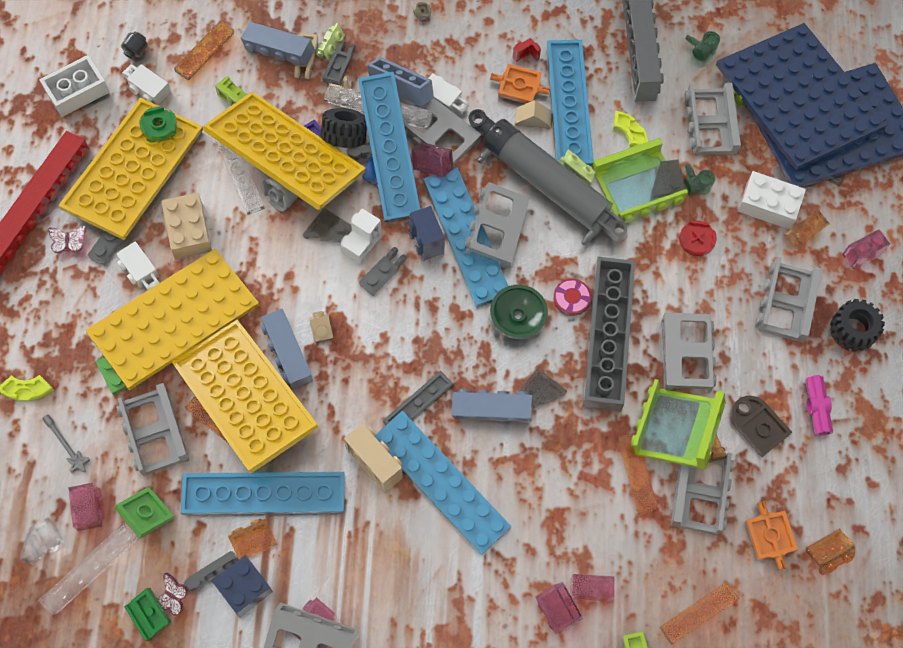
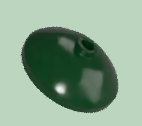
M511 285L503 288L495 295L490 307V316L495 328L503 335L513 339H526L536 335L544 327L548 316V308L543 296L534 288L526 285ZM515 315H520L521 318L517 319Z

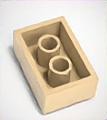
M199 193L161 200L174 258L179 259L212 251Z
M362 423L344 438L346 450L383 493H386L403 478V469L401 467L403 464L396 456L392 457L389 454V448L383 441L379 442L375 438L376 433L370 426L366 428Z

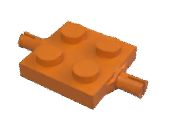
M507 64L506 70L502 75L491 73L490 80L500 82L498 97L527 104L534 101L538 92L548 95L550 88L540 86L542 72Z
M765 501L758 502L760 515L745 521L757 560L775 558L778 570L786 569L783 556L798 550L786 512H768Z

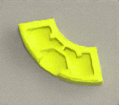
M615 111L613 129L622 132L627 137L629 147L648 142L644 128L635 121V118L626 113Z
M11 375L0 385L1 394L17 401L36 400L54 390L40 375L31 380H18Z

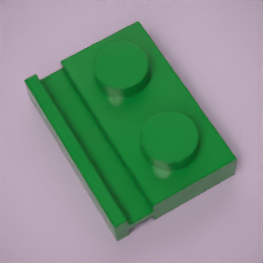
M146 588L132 599L129 604L124 606L145 641L151 640L154 635H157L172 623L151 588Z

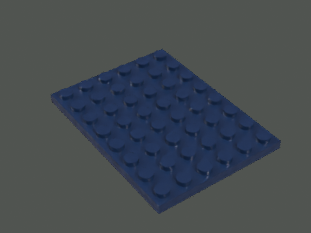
M805 23L716 62L718 69L727 81L732 83L734 90L739 96L741 95L743 102L795 170L876 134L887 126L885 121Z
M876 63L852 69L845 73L887 124L886 128L798 170L793 168L752 114L788 183L802 188L903 156V107Z

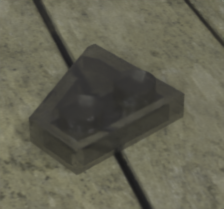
M323 208L305 230L303 237L305 239L312 237L320 238V241L341 243L343 237L350 234L352 227L348 222Z
M538 368L519 389V391L529 392V395H532L533 409L567 393L565 388Z

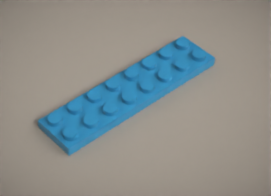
M548 40L547 56L556 160L559 161L561 157H564L569 149L591 167L594 159L582 40Z
M394 71L358 78L384 220L386 222L410 217L411 212L420 210V204Z
M458 167L423 178L424 185L475 307L492 303L495 295L507 287L508 283L498 261L472 251L469 255L465 254L466 247L464 243L467 236L471 234L469 226L471 221L475 220L476 214H474V204ZM480 225L476 239L477 242L492 248L483 225Z
M403 411L376 434L375 438L379 442L383 441L388 446L389 454L392 457L396 456L401 461L403 471L481 555L511 528V525Z
M345 472L183 473L180 513L182 515L344 513Z

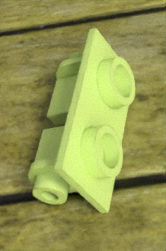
M338 23L328 28L323 38L326 42H321L316 50V55L320 58L325 56L328 62H330L335 49L337 50L340 41L345 36Z
M569 149L565 156L559 159L561 164L570 171L574 170V174L587 184L592 182L596 172Z

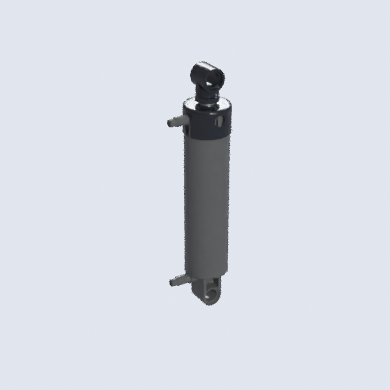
M475 109L470 112L468 117L470 126L484 137L482 147L485 150L477 159L478 163L481 164L492 154L588 228L590 231L581 241L582 245L586 246L601 230L615 241H623L626 238L627 224L610 211L613 205L612 202L526 137L506 119H500L495 123L481 109ZM476 119H482V122L475 123L474 121ZM616 228H622L624 232L621 234H617L614 232V230Z

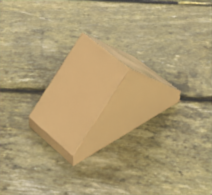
M536 100L516 108L515 125L550 128L551 110Z

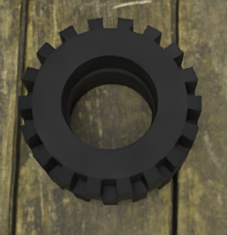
M334 108L323 113L321 137L326 143L342 148H355L365 143L367 125L364 114L348 108Z
M859 299L849 300L832 317L833 319L830 323L832 326L830 331L834 333L832 337L834 340L837 339L839 341L837 343L839 346L844 345L846 350L852 348L854 352L858 349L864 351L866 348H870L884 331L885 321H881L884 318L883 314L878 313L880 309L878 307L875 309L873 303H866L867 300L862 299L861 302H859ZM849 319L860 321L865 327V332H859L852 328Z

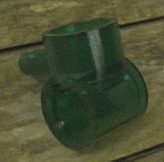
M708 31L703 35L701 41L690 35H687L685 40L694 46L692 50L694 57L701 62H705L716 53L720 43V36L716 32Z
M686 164L685 168L688 178L684 179V187L688 191L687 194L689 196L708 194L715 182L714 173L709 170H702L696 175L691 165Z

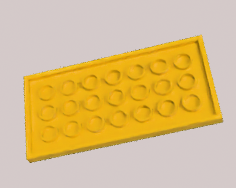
M254 92L247 94L203 127V131L317 210H321L365 173L364 166L331 144L326 143L321 137Z
M140 97L58 205L60 210L125 240L200 136L203 126L175 114L177 120L176 134L166 140L150 142L142 134L139 120L140 118L142 119L146 110L160 106ZM158 121L155 126H160L163 123Z
M215 248L90 326L85 331L130 391L171 364L172 361L257 308L259 302Z
M235 320L172 361L174 367L250 474L319 428L315 420L238 320Z

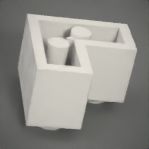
M364 209L353 215L351 218L352 231L349 235H345L341 241L342 253L359 264L362 263L382 237L381 220Z

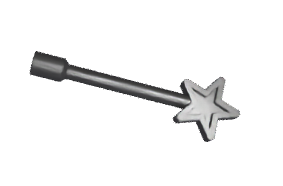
M45 415L42 418L47 427L51 428L71 456V458L66 459L72 464L69 471L73 473L79 469L85 473L84 464L89 462L90 458L82 457L80 451H77L75 454L54 425L55 422L50 415Z

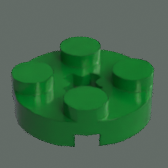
M152 107L144 112V116L139 120L142 134L150 142L166 140L176 134L177 120L171 110H164V107ZM158 121L163 123L160 126H155Z

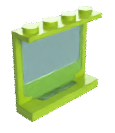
M660 138L593 161L592 169L596 172L594 176L605 198L613 203L612 212L625 223H629L639 216L645 217L653 211H662L670 205H679L685 201L688 191L687 189L681 191L661 152L663 143Z
M655 379L653 386H650L648 390V401L643 404L642 419L639 418L637 422V434L633 435L631 440V446L634 448L635 455L706 470L726 404L725 392L716 391L715 398L660 389L659 380Z

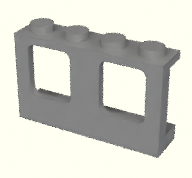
M725 83L723 89H694L693 84H689L688 90L685 91L684 99L685 102H688L686 115L690 118L688 131L692 135L690 147L693 148L694 155L737 154L741 143L732 83ZM695 99H714L716 101L717 115L697 116ZM699 130H718L720 132L721 146L701 147Z
M435 98L422 107L415 104L403 115L406 137L410 138L417 147L423 148L428 156L437 159L445 169L455 168V164L473 146L477 148L481 144V134ZM421 109H425L437 118V121L423 134L408 124ZM448 130H452L465 140L451 155H447L435 145Z
M489 182L479 192L478 198L481 199L474 209V214H476L475 220H472L469 226L471 234L467 236L464 243L466 247L465 254L469 255L471 251L500 262V267L507 269L512 264L530 198ZM491 192L512 200L513 204L509 217L501 216L486 209ZM480 225L488 226L503 233L500 250L492 249L477 242L476 239Z
M777 257L774 263L771 262L768 271L771 277L767 279L765 285L767 295H764L761 303L764 309L763 313L760 312L757 321L760 324L759 331L804 343L810 332L822 268L814 267L812 271L783 264L781 263V257ZM778 273L800 279L798 296L774 291ZM771 306L793 312L790 330L767 324Z
M664 313L662 318L663 389L671 391L673 388L706 389V393H710L713 387H716L717 379L716 375H713L716 359L712 356V350L714 351L715 340L712 339L714 321H711V314ZM680 323H703L704 343L683 342L681 340ZM682 358L705 359V379L684 378L682 376Z
M164 383L156 385L157 390L125 401L120 397L118 398L119 405L116 406L119 416L123 417L125 422L122 424L125 435H129L128 448L130 453L134 452L135 459L132 460L136 471H140L143 476L189 460L169 393ZM151 402L155 403L159 421L139 429H133L129 411ZM159 438H165L170 451V457L144 465L139 447L142 444Z
M684 444L681 448L680 457L685 455L687 444ZM727 453L726 456L710 454L708 463L722 466L720 486L695 482V467L679 464L670 526L719 535L722 530H725L727 518H724V513L729 507V498L726 497L727 491H730L732 480L729 479V473L733 471L734 460H731L732 453ZM691 499L717 504L715 525L689 520Z
M280 603L274 610L264 648H277L274 646L279 629L299 635L301 637L299 648H317L320 643L333 648H353L360 630Z

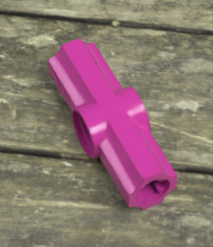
M820 375L807 377L805 379L808 392L807 410L812 415L815 435L826 436L832 434L833 427L830 416L832 403L830 397L826 394L824 377Z

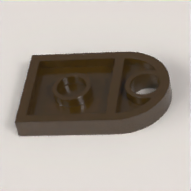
M756 396L741 397L731 408L730 418L733 426L761 457H764L792 434V431L762 399ZM739 404H746L749 411L742 412L739 409Z

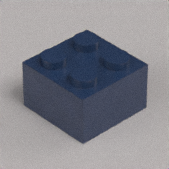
M429 206L411 212L410 220L408 221L410 228L408 232L411 240L414 239L416 242L415 249L418 256L421 255L423 261L444 254L445 237L432 207Z
M246 555L212 580L213 584L239 618L273 592Z

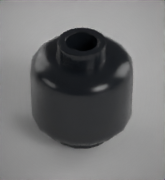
M136 31L128 33L121 44V48L124 51L123 54L130 59H133V57L140 58L148 46L146 37Z

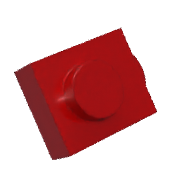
M529 38L524 42L517 43L513 47L512 57L518 62L531 54L537 61L540 59L541 48L538 43Z

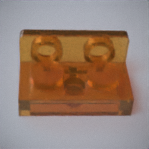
M266 519L254 520L250 523V526L244 529L243 527L237 528L228 536L238 560L245 555L250 558L277 545Z
M839 528L806 547V552L819 566V573L824 575L835 571L838 566L852 561L855 557V544Z

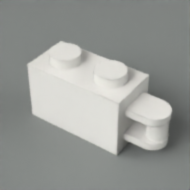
M130 64L122 72V75L128 81L129 89L135 95L139 94L143 99L158 106L171 93L169 84L142 64L138 68Z
M432 73L428 79L432 80L434 98L450 111L461 116L469 107L468 102L461 98L462 91L457 86L446 82L443 77Z
M136 241L116 253L119 258L117 264L122 271L127 270L129 273L127 277L132 285L137 284L140 289L145 286L148 291L160 284L157 280L159 275L155 267Z

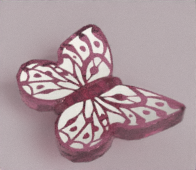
M80 226L70 233H65L52 227L48 229L49 236L53 241L51 250L54 253L59 254L64 251L78 253L82 250L83 245L80 241L84 239L85 226Z
M166 572L163 574L166 590L158 598V601L164 611L170 609L172 615L176 616L183 611L181 600L188 595L189 590L187 586L179 584L175 577Z

